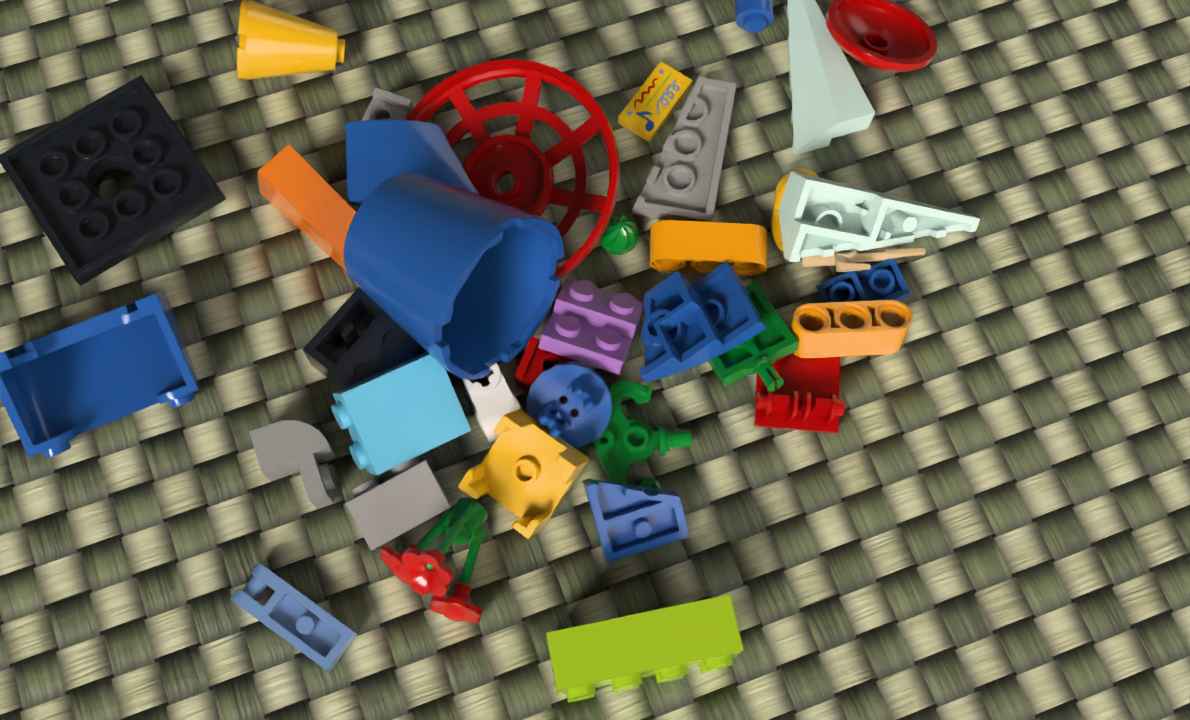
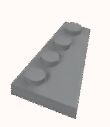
M698 77L679 114L672 133L669 134L663 146L660 157L655 166H653L640 196H638L633 205L632 214L662 220L712 222L737 83Z

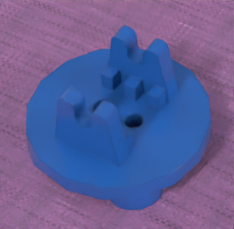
M568 361L556 364L541 372L530 386L526 406L527 414L548 428L550 435L554 439L560 437L573 447H583L596 440L607 428L613 409L611 392L599 374L580 362ZM566 396L568 401L562 402L560 397ZM577 409L579 414L573 415L571 410Z

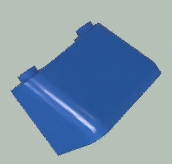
M165 291L155 293L0 353V398L28 457L43 452L45 458H50L72 448L69 440L81 433L157 403L169 402L171 408L178 407L196 399L194 391L200 389L199 381Z

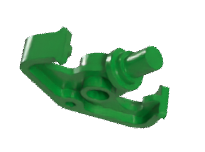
M620 380L610 388L613 409L609 423L602 434L593 441V449L609 482L628 484L626 482V474L629 464L646 460L652 455L655 448H658L659 456H665L666 451H670V448L691 447L690 430L669 431V428H664L663 424H658L657 431H654L649 424L643 421L626 419L620 402L627 397L634 399L637 404L649 402L653 388L650 386H644L629 380ZM644 478L641 484L638 485L661 489L659 482L654 478Z

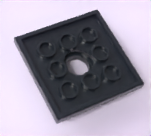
M142 75L0 154L1 165L69 272L80 286L226 200L218 185ZM118 171H128L135 175L136 180L131 189L118 193L112 200L100 197L99 187L109 175Z

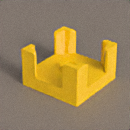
M519 409L503 415L493 431L496 435L500 434L482 463L467 471L458 488L474 499H478L485 494L490 495L520 517V519L512 524V527L529 539L545 528L590 459L562 438L557 437L554 439L550 435L548 428Z

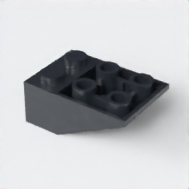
M359 287L302 349L312 367L341 389L427 352ZM446 370L454 387L461 378Z

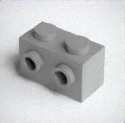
M413 458L392 468L391 470L395 477L379 485L376 478H373L351 490L355 498L345 504L371 551L451 507L449 499L427 460L418 464L416 459Z

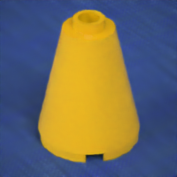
M253 0L241 1L238 34H240L239 48L237 47V76L239 79L252 80L335 70L336 62L344 63L345 39H337V30Z

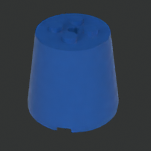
M414 172L395 175L381 183L368 195L354 215L344 245V264L350 279L446 370L459 378L467 380L479 379L489 375L492 365L500 360L506 363L510 362L528 344L531 336H534L541 326L555 299L561 278L555 275L557 260L564 257L563 241L558 229L544 218Z

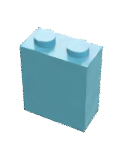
M424 352L332 393L336 404L331 406L334 417L342 430L348 428L354 442L353 445L349 446L353 460L360 470L365 468L367 473L379 475L471 431L445 368L428 352Z

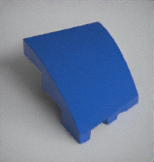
M364 120L345 123L347 199L350 204L360 206L368 195L381 183L395 175L406 172L419 173L479 195V192L464 171L460 159L449 145V140L438 124L409 120Z
M727 261L694 284L687 280L680 272L676 271L644 294L643 313L645 314V323L642 326L641 340L645 344L644 366L640 367V376L646 382L685 371L726 353L766 329L735 269Z

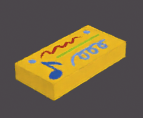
M660 61L618 116V124L650 143L691 89L693 80Z

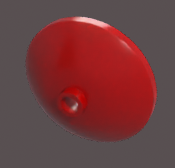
M834 0L826 13V25L836 44L854 60L867 67L890 72H909L927 66L936 54L938 47L937 39L928 24L911 10L891 0Z

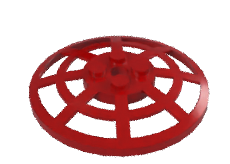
M517 59L488 61L465 68L446 78L417 103L405 120L427 122L442 105L451 99L462 120L446 134V137L453 150L464 135L468 132L472 135L477 146L468 154L462 167L480 196L539 217L545 212L549 204L569 207L561 223L556 227L561 238L569 232L581 210L601 213L597 225L583 246L562 266L558 268L556 265L555 275L560 278L564 277L575 269L593 250L606 230L615 208L620 184V158L616 138L606 115L592 95L575 79L554 67L535 61ZM509 77L526 78L522 102L496 103L476 111L464 91L476 84L493 79ZM542 81L553 84L571 94L587 109L591 117L572 132L570 127L557 115L538 106ZM501 116H519L514 135L505 134L491 137L483 124L488 120ZM535 119L552 127L563 139L545 153L530 141ZM599 131L604 139L609 161L607 196L586 193L587 166L581 146ZM569 155H572L575 167L574 191L554 187L552 167ZM507 174L514 175L515 182L512 189L505 193H499L497 190L499 179Z

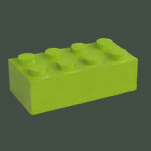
M730 594L546 633L557 696L567 695L568 702L595 697L594 694H596L595 688L611 685L613 693L635 689L642 684L641 678L656 676L657 683L684 678L683 675L688 674V668L700 666L701 674L727 669V666L734 664L733 658L744 651Z

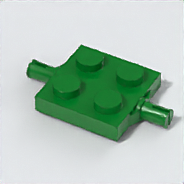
M753 282L744 288L763 320L766 329L707 362L724 387L748 375L758 373L768 391L772 392L775 391V386L779 389L784 384L783 378L780 377L773 364L777 360L797 351L798 341L757 283Z

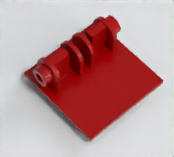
M791 353L777 360L773 367L780 377L783 378L784 384L779 389L775 386V391L772 392L768 391L766 385L758 373H756L754 427L839 433V416H843L845 408L844 399H839L840 357L800 358Z

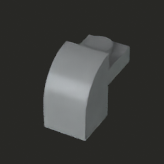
M283 420L249 431L261 471L271 482L300 471L308 499L317 509L334 503L330 489L336 488L335 480L328 463L323 465L321 463L335 459L337 456L318 429L303 421Z

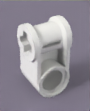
M496 363L490 367L489 375L484 377L489 379V385L482 387L480 382H476V379H463L466 394L474 408V414L488 443L497 440L500 435H496L493 431L503 415L519 409L522 410L516 396L510 391Z

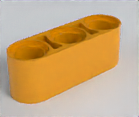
M662 220L653 223L650 227L649 264L655 270L709 274L726 261L735 269L737 275L741 276L759 275L767 270V229L763 226L742 223Z
M896 300L803 304L796 308L789 330L798 341V350L793 352V354L800 358H826L895 353L900 349L913 320L912 312L904 303Z

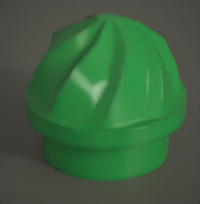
M624 215L612 216L599 241L602 247L609 253L623 255L633 250L637 245L639 230L637 225Z

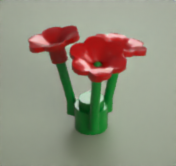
M460 498L452 511L446 510L439 522L416 545L411 544L402 554L393 551L387 545H383L379 549L381 552L380 558L391 568V571L399 580L408 583L416 593L421 595L431 593L434 595L431 598L429 607L433 612L443 614L446 618L457 622H480L483 611L467 603L471 592V587L468 585L480 546L488 534L482 528L488 518V513L478 502L470 498ZM445 531L446 535L436 549L425 550ZM453 541L462 545L470 541L471 545L460 581L454 584L451 597H442L447 593L449 589L448 584L453 579L452 571L443 564L445 561L444 554Z

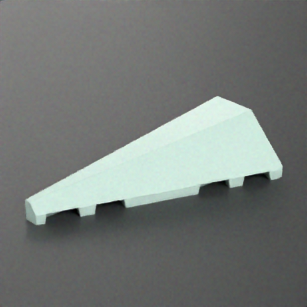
M787 0L789 82L792 93L791 123H793L794 139L792 151L794 156L827 147L832 138L868 129L875 115V111L842 49L833 40L826 25V19L815 0Z
M790 171L778 209L784 258L790 262H799L800 258L815 255L822 257L834 256V252L851 249L863 251L914 242L915 238L927 236L935 238L945 237L946 233L962 230L975 232L980 218L968 213Z

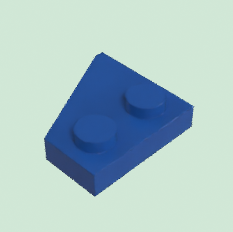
M594 479L583 480L602 553L607 563L690 536L680 496L675 491Z

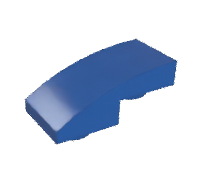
M887 259L872 266L870 270H862L858 273H855V271L844 273L816 286L823 303L873 300L901 301L911 297L895 259Z

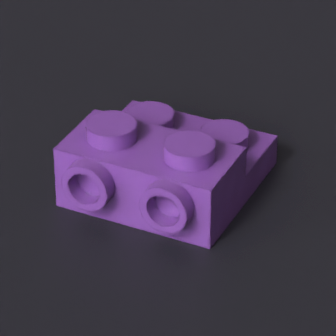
M567 278L556 298L553 313L541 334L538 348L619 375L640 325L643 314V302L637 301L633 295L626 292L615 294L597 288L590 280L575 281Z

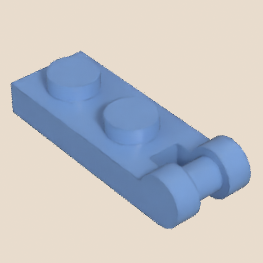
M258 562L250 572L253 575L243 589L238 587L230 599L323 669L330 672L358 634ZM269 586L275 592L263 606L257 599Z

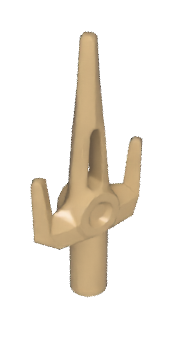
M877 248L863 251L851 249L834 252V256L822 257L815 255L803 257L802 263L803 268L836 266V272L870 270L871 265L860 262L924 255L926 251L925 248Z

